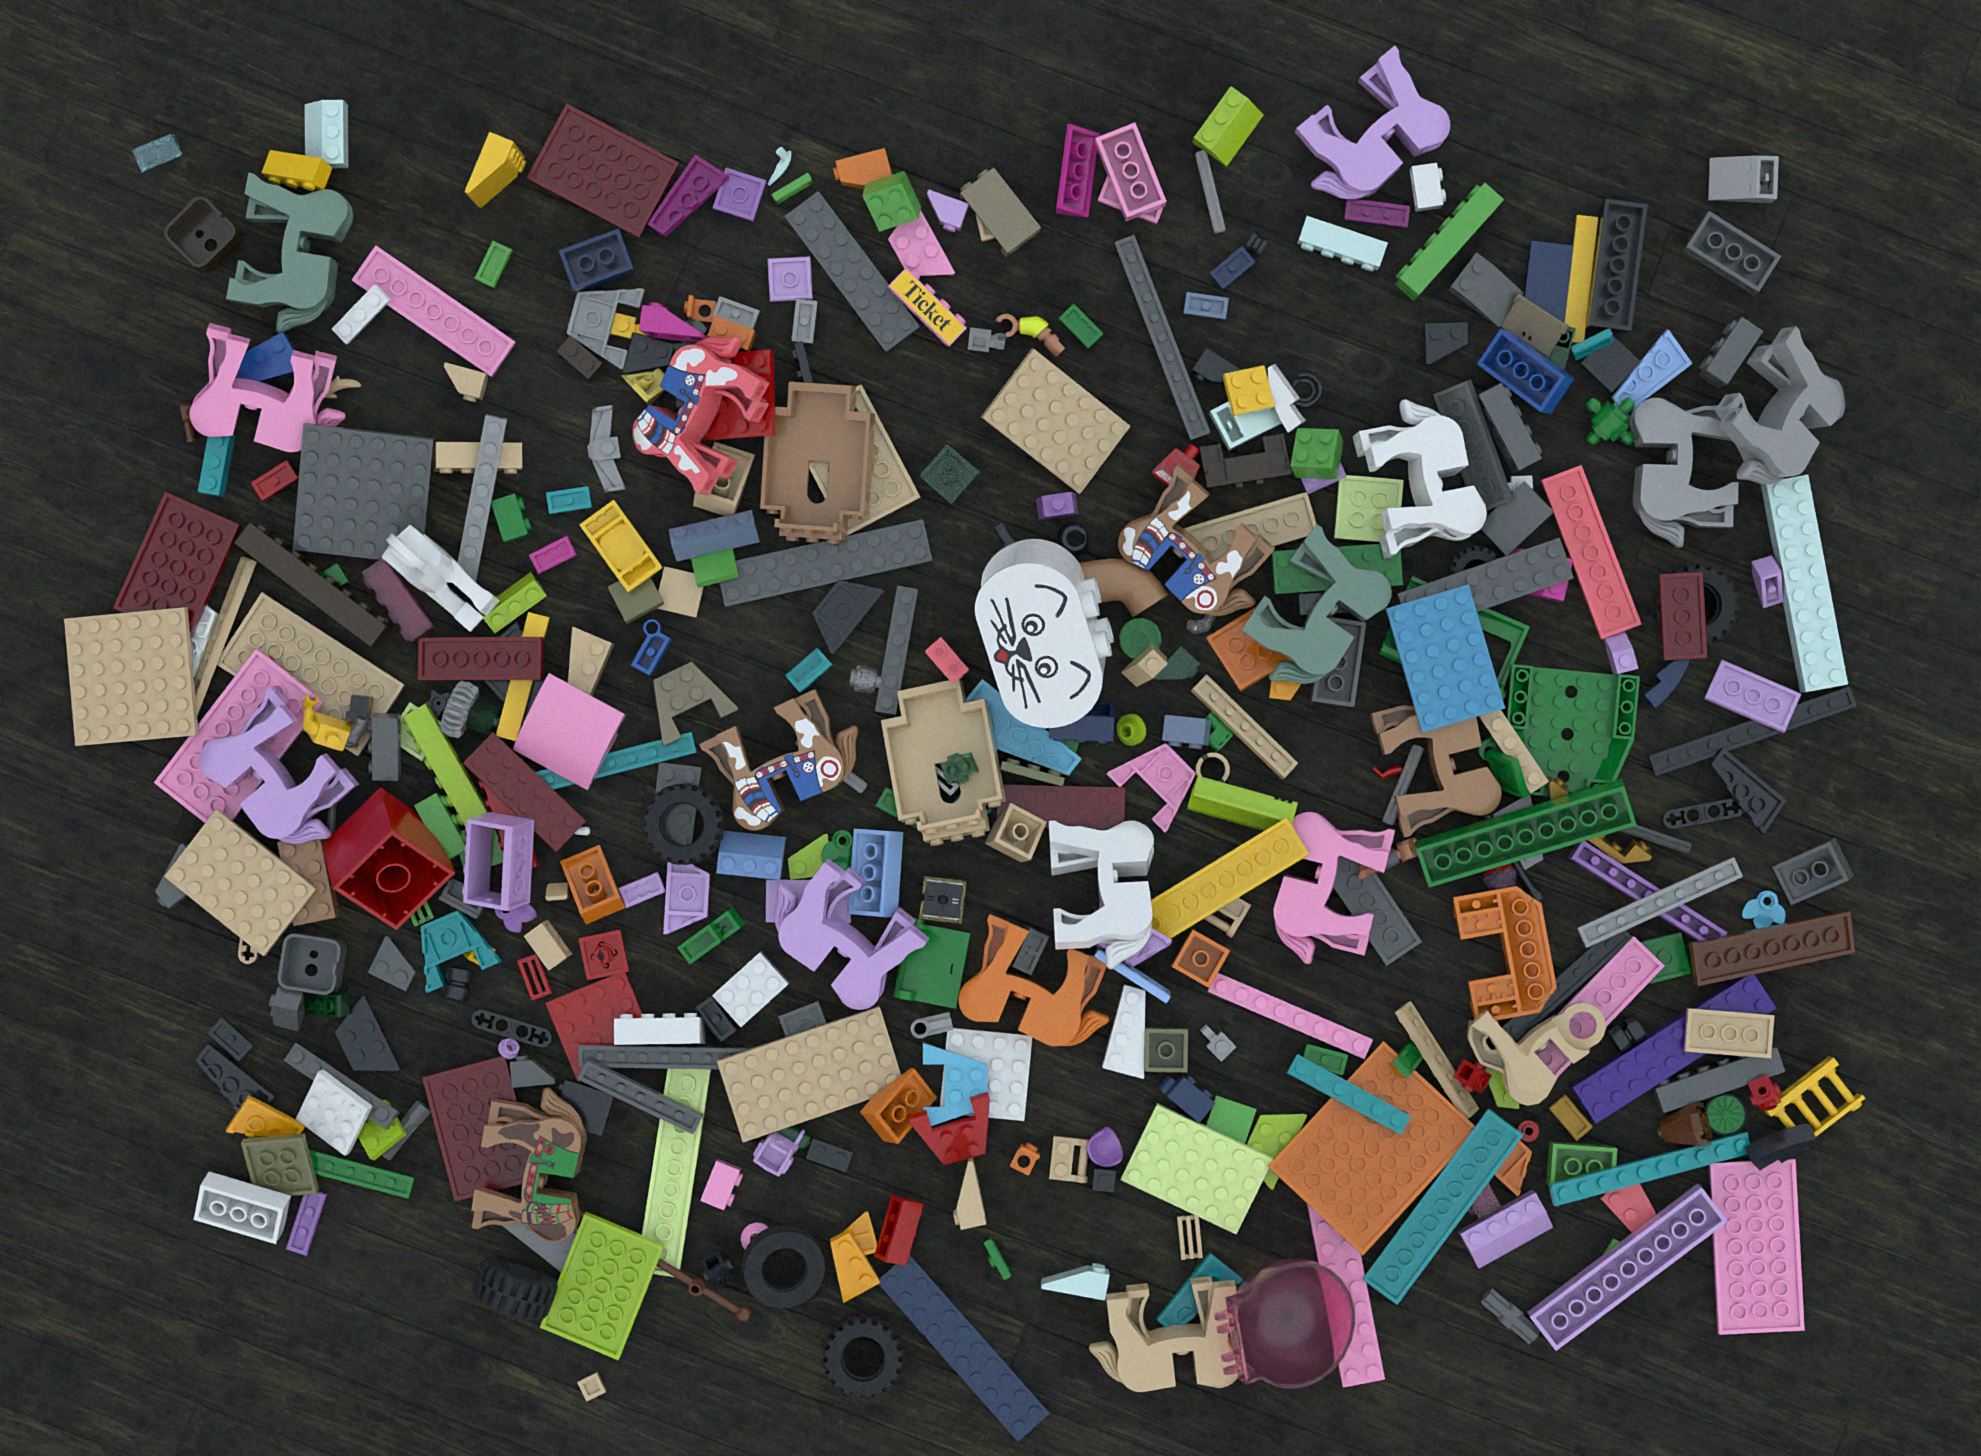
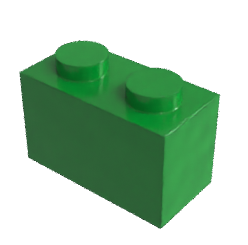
M514 493L491 502L503 542L509 543L531 536L529 530H532L529 518L524 517L523 510L526 508L522 497L518 498V495Z

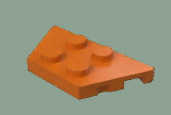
M1521 1141L1517 1143L1494 1174L1516 1196L1520 1195L1523 1178H1525L1527 1165L1532 1151Z

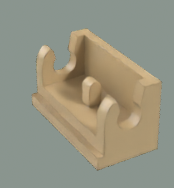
M549 920L542 922L524 935L548 971L572 955V952Z

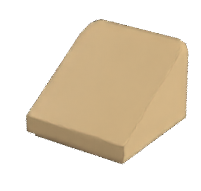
M567 882L550 883L547 885V901L570 898L569 884Z

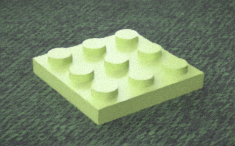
M1347 475V477L1340 479L1338 483L1334 539L1380 542L1379 538L1385 535L1380 513L1387 508H1401L1403 480Z

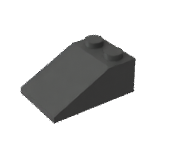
M1477 252L1448 289V291L1498 328L1502 325L1514 305L1515 297L1519 293L1524 295L1501 271Z
M1836 838L1821 843L1772 867L1791 905L1842 884L1854 876Z

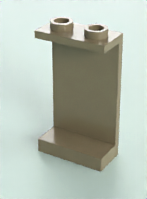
M992 168L990 171L985 169L977 176V181L973 184L968 182L960 189L962 192L959 199L961 201L965 199L1002 246L1001 252L1007 257L1038 234L1041 227L995 168Z

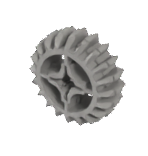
M460 681L456 685L442 715L441 732L456 738L464 734L477 705L479 687L464 681Z

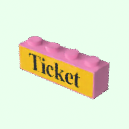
M905 268L887 288L949 347L966 329L964 326L966 321L959 314L954 316L949 311L950 305L943 299L939 301L934 296L936 292L928 284L924 286L919 281L920 276L912 268L910 270Z

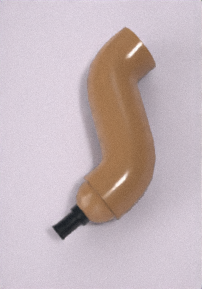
M1005 522L993 528L1003 544L1002 548L1018 542V539L1012 536ZM1108 558L1079 563L1085 580L1096 579L1102 602L1121 601L1132 617L1168 595L1162 583L1150 570L1129 563L1125 559Z

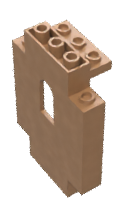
M789 382L787 407H775L776 436H765L760 509H767V513L779 514V510H781L780 519H775L774 527L780 528L779 536H786V540L798 541V537H805L806 542L819 543V539H827V543L840 544V540H846L848 515L849 519L862 520V516H869L875 413L855 412L856 386ZM810 461L829 462L827 498L819 504L813 503L808 497Z

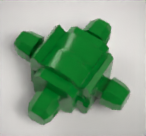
M1592 397L1586 403V406L1591 412H1595L1591 419L1593 430L1588 434L1586 440L1591 445H1595L1601 440V437L1605 441L1610 438L1613 442L1621 437L1620 440L1630 445L1635 440V435L1630 429L1627 430L1630 424L1628 412L1634 408V400L1627 397L1620 402L1621 405L1616 401L1611 404L1607 400L1601 406V402Z

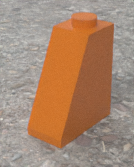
M885 148L835 161L837 167L833 168L836 180L840 179L841 185L861 189L865 188L866 183L892 175Z

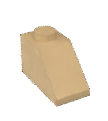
M445 362L444 368L457 391L464 395L463 399L471 402H476V399L482 400L489 376L486 373Z
M1151 643L1121 673L1138 687L1154 678L1168 664L1167 657Z

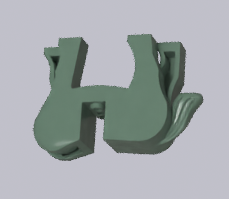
M248 173L245 194L249 197L246 219L250 222L287 223L282 244L283 272L279 274L262 273L253 269L245 261L238 260L235 279L230 278L226 299L233 303L263 308L272 305L290 306L278 313L276 331L278 333L286 332L294 327L310 323L332 304L335 297L338 263L331 257L309 254L310 240H308V237L342 243L353 223V210L349 202L336 191L323 189L306 195H297L278 185L268 184L253 173Z
M1317 524L1289 560L1290 564L1330 584V587L1312 607L1303 627L1292 625L1283 620L1275 611L1271 600L1264 596L1240 630L1266 650L1280 653L1290 659V661L1284 660L1277 663L1269 675L1271 681L1308 684L1323 678L1338 665L1354 639V636L1327 617L1330 618L1339 607L1338 605H1340L1363 622L1383 610L1391 599L1392 591L1387 578L1377 571L1354 568L1340 550L1327 540L1322 527Z

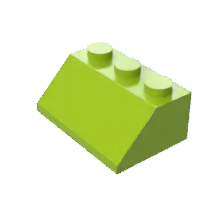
M1231 86L1194 136L1192 143L1202 150H1206L1207 154L1227 167L1264 115L1246 96Z

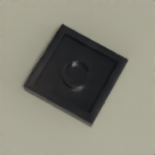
M1614 336L1612 344L1589 354L1580 363L1610 393L1617 388L1640 362Z

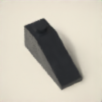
M1208 348L1205 349L1192 370L1195 374L1193 377L1202 383L1207 381L1208 383L1224 385L1223 374L1240 371L1239 368Z

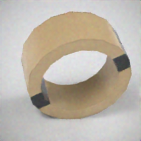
M1207 753L1198 759L1195 766L1197 777L1201 775L1200 766L1202 762L1209 757H1216L1223 762L1225 767L1224 775L1219 782L1224 783L1227 780L1230 766L1223 755Z

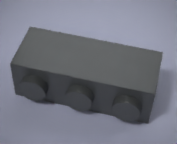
M375 713L368 721V732H372V740H369L368 751L372 753V761H369V774H372V780L398 781L401 777V714Z

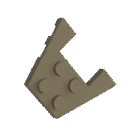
M692 662L653 680L663 747L681 739V735L672 718L708 700L712 701L720 719L738 711L737 706Z

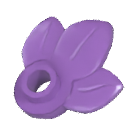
M529 904L512 909L508 913L494 909L496 916L502 919L505 927L512 932H521L522 922H529L537 917L536 911Z

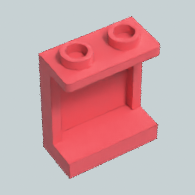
M941 637L926 649V654L952 683L961 679L969 672L966 665Z

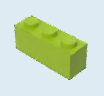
M530 572L496 597L499 599V602L487 616L483 613L481 614L492 631L496 633L547 595L543 587Z

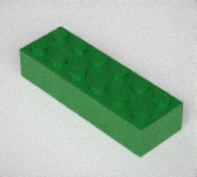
M1380 544L1337 547L1354 568L1377 571L1383 574L1391 587L1403 585L1401 550L1391 558L1384 559ZM1296 550L1273 551L1270 554L1273 595L1325 592L1330 587L1329 583L1289 563Z

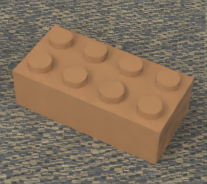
M316 839L302 844L277 842L280 859L318 888L293 920V926L340 917L336 892L332 888L322 847L325 839Z

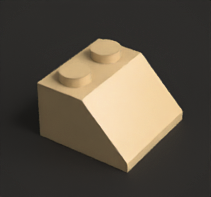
M1009 803L993 824L985 844L1019 862L1029 861L1033 856L1047 822Z

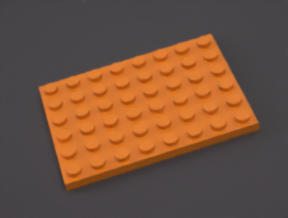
M1384 1041L1347 1081L1409 1114L1411 1117L1402 1134L1399 1135L1339 1101L1330 1098L1268 1165L1284 1183L1361 1255L1368 1251L1447 1165L1475 1127L1415 1070L1409 1077L1405 1078L1392 1063L1398 1054Z

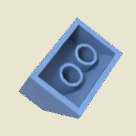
M723 831L724 836L720 842L716 873L775 880L782 879L786 837Z

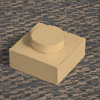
M598 1372L577 1382L586 1402L607 1391Z

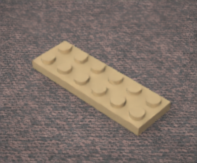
M1304 492L1184 529L1192 534L1215 560L1229 550L1233 544L1236 529L1241 522L1256 535L1260 534L1272 546L1307 537L1316 525L1308 494Z

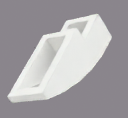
M1276 364L1268 368V381L1277 414L1287 432H1291L1306 420L1293 404L1300 399Z

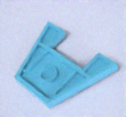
M923 1043V1064H944L945 1107H923V1111H927L931 1126L974 1112L970 1097L987 1092V1063Z

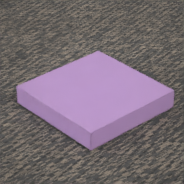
M810 257L768 259L770 302L796 301V299L813 300Z

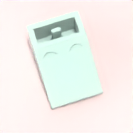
M1228 401L1209 413L1228 451L1282 424L1275 407L1232 416Z

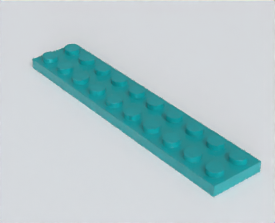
M1488 1108L1362 1280L1398 1305L1524 1134Z

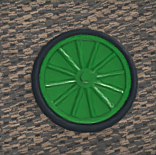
M1724 1092L1710 1097L1705 1103V1108H1703V1113L1707 1112L1711 1132L1718 1136L1725 1137L1737 1134L1747 1122L1748 1112L1744 1101L1738 1095L1731 1092Z

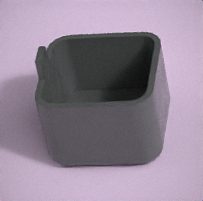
M303 932L288 935L284 939L278 972L279 985L289 990L321 995L338 991L343 979L347 954L346 943L340 938ZM312 950H316L318 952L317 958H312L310 956V952ZM309 964L317 966L318 972L315 976H309L306 973V967Z

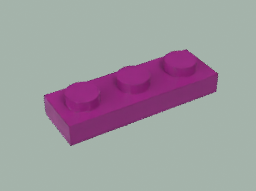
M1346 199L1344 220L1407 228L1410 206L1360 199Z

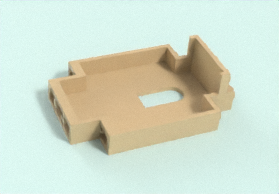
M961 679L954 683L948 680L897 691L901 716L881 720L898 820L903 823L905 822V825L917 823L918 831L922 832L924 842L930 843L931 846L943 844V840L951 839L952 842L960 841L966 835L972 834V837L985 835L984 832L990 831L986 805H988V808L1001 806V802H1006L988 701L980 699L967 702L964 684ZM955 760L961 795L956 802L946 803L941 798L935 764Z

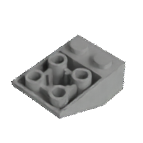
M1779 156L1709 158L1708 201L1774 202L1777 199Z

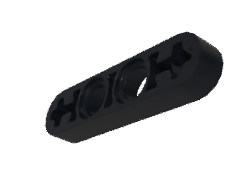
M1733 798L1667 810L1662 814L1661 822L1668 829H1676L1738 817L1743 814V811L1739 807V809H1736L1735 814L1733 810L1725 811L1726 816H1724V809L1721 803H1724V807L1732 806L1733 801L1737 804ZM1712 805L1717 806L1719 809V814L1714 818L1708 814V808ZM1691 809L1696 810L1698 813L1697 820L1693 822L1687 818V813ZM1680 811H1682V818L1685 823L1682 824V820H1676L1674 825H1671V822H1667L1666 818L1670 817V813H1672V816H1681Z
M486 1009L477 1010L472 1015V1024L478 1029L537 1047H546L553 1040L552 1032L545 1027ZM484 1013V1018L491 1020L492 1016H495L492 1028L488 1027L491 1024L488 1022H483L480 1025L476 1017ZM499 1019L507 1021L508 1028L505 1031L497 1029L496 1023ZM520 1025L528 1028V1035L526 1037L518 1036L517 1028ZM533 1028L536 1029L535 1034L540 1035L545 1032L548 1041L540 1043V1039L537 1037H533V1041L529 1040Z

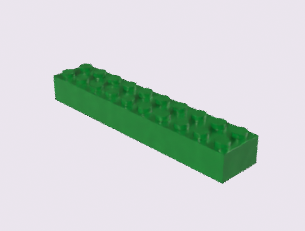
M1619 779L1417 840L1415 844L1428 887H1433L1637 825L1623 780Z

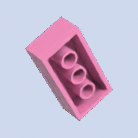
M1136 123L1095 138L1096 148L1125 221L1166 206L1167 201Z

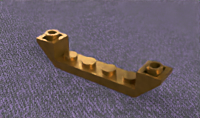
M1552 776L1547 778L1549 781L1550 800L1569 794L1566 788L1567 784L1559 777L1554 779ZM1606 835L1588 840L1620 864L1649 861L1652 858L1649 851L1651 848L1643 841L1638 843L1633 839L1623 850L1615 841L1610 843L1606 840Z

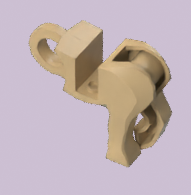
M1585 1002L1573 1003L1566 1007L1562 1013L1553 1015L1536 1025L1518 1043H1515L1512 1037L1500 1027L1489 1011L1485 1009L1473 1021L1469 1020L1467 1039L1480 1064L1501 1072L1507 1094L1517 1103L1529 1106L1539 1104L1544 1100L1557 1080V1077L1534 1052L1536 1050L1542 1051L1549 1044L1547 1041L1550 1040L1563 1056L1574 1064L1586 1056L1592 1046L1599 1043L1604 1036L1606 1024L1600 1010L1592 1004ZM1578 1012H1588L1594 1019V1031L1586 1038L1573 1036L1569 1030L1570 1019ZM1488 1037L1490 1038L1496 1049H1490L1488 1047V1045L1486 1044V1039Z

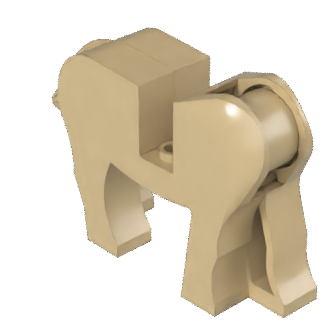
M1211 1276L1190 1278L1201 1323L1171 1325V1327H1161L1151 1331L1147 1329L1143 1320L1145 1303L1149 1297L1147 1283L1126 1285V1292L1106 1294L1110 1333L1116 1342V1348L1109 1341H1102L1090 1344L1089 1350L1099 1360L1107 1374L1136 1392L1175 1387L1172 1353L1185 1355L1189 1351H1192L1197 1384L1215 1388L1229 1386L1238 1378L1242 1368L1238 1349L1228 1336L1231 1323V1303L1237 1293L1235 1281L1213 1282Z

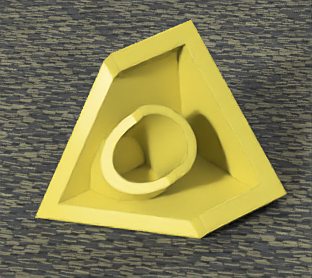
M659 368L653 371L621 375L648 405H651L666 391L660 387L665 374Z

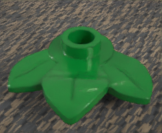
M840 830L835 832L832 836V841L825 844L821 854L823 863L829 858L844 871L849 868L852 861L853 838L848 831ZM840 837H843V838H844V844H843V845H841V844L839 843V838H840Z

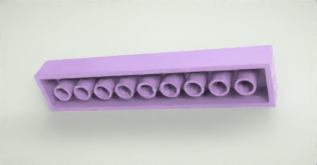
M1697 1183L1527 1313L1557 1351L1728 1221Z

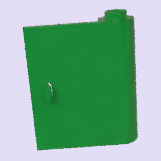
M914 918L916 921L913 925L928 936L929 940L923 948L910 952L899 963L893 997L956 1009L971 933L924 924L925 920Z

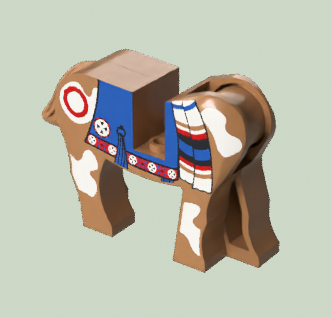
M1179 463L1174 468L1172 481L1162 493L1154 512L1131 521L1120 533L1118 547L1121 555L1129 563L1149 570L1172 545L1174 547L1173 551L1180 558L1185 557L1186 560L1168 578L1165 586L1188 609L1196 613L1222 616L1239 609L1253 607L1256 601L1244 589L1230 590L1239 581L1251 576L1274 551L1275 547L1260 534L1256 535L1241 522L1236 529L1235 538L1229 550L1221 557L1213 560L1206 548L1192 534L1176 524L1210 494L1194 480L1195 476Z
M816 689L774 707L776 713L786 719L793 727L798 739V752L777 757L752 771L738 726H734L716 735V737L699 744L703 751L713 757L720 771L733 784V815L742 827L749 830L766 828L785 810L772 780H778L786 776L785 771H787L800 801L837 787L851 773L856 761L858 727L853 725L840 731L836 736L835 743L831 732L830 717ZM800 705L805 709L807 715L804 713Z

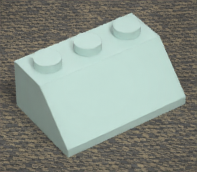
M320 100L305 104V156L322 158L332 168H348V105L344 100Z

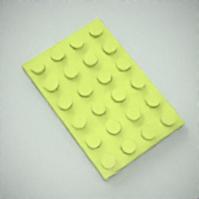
M1157 1103L1121 1176V1180L1237 1234L1269 1169L1268 1165L1273 1161V1157Z

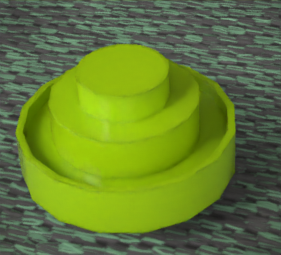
M1128 714L1119 719L1117 733L1123 743L1132 746L1144 740L1146 727L1138 715Z

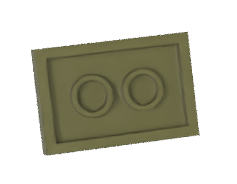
M1009 758L1007 762L1002 761L1000 770L1063 786L1065 778L1061 777V772L1050 769L1048 773L1041 772V767L1028 764L1026 768L1019 766L1020 761Z

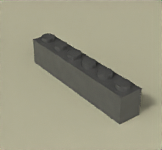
M1772 1046L1771 1058L1737 1056L1738 1058L1732 1060L1724 1058L1718 1060L1717 1065L1711 1067L1709 1064L1696 1068L1697 1072L1689 1074V1071L1677 1074L1676 1079L1670 1081L1669 1078L1665 1079L1652 1088L1659 1110L1665 1113L1748 1085V1082L1766 1074L1771 1077L1785 1072L1777 1047Z

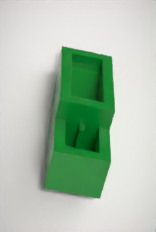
M731 908L677 948L690 965L743 927L745 923L736 910Z

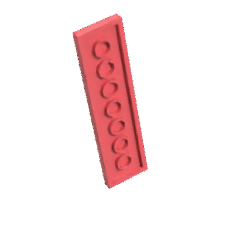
M1582 465L1541 480L1549 505L1554 511L1553 515L1569 558L1573 559L1572 566L1600 639L1641 625Z

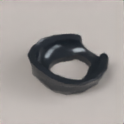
M1309 372L1300 373L1291 383L1292 388L1294 389L1295 385L1300 381L1309 383L1313 390L1309 398H1300L1294 404L1301 407H1309L1319 400L1322 393V385L1316 375Z
M1075 521L1066 523L1058 532V545L1065 548L1074 557L1081 555L1088 549L1089 535L1087 528ZM1073 530L1079 531L1081 534H1084V544L1078 547L1070 546L1066 539L1067 534Z

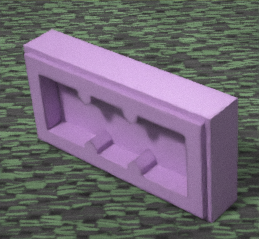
M658 872L618 888L626 908L666 892Z

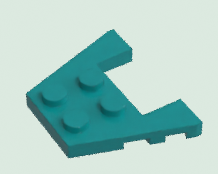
M460 910L421 926L422 952L425 956L424 974H426L427 985H425L426 993L443 987L445 983L439 968L440 963L473 949L482 970L501 962L498 955Z

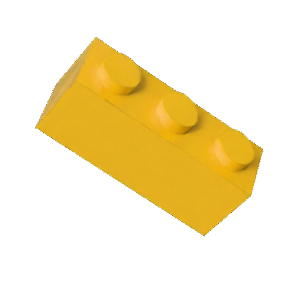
M270 150L261 173L273 185L280 186V184H284L294 189L303 187L306 190L314 191L315 189H325L332 167L322 158Z

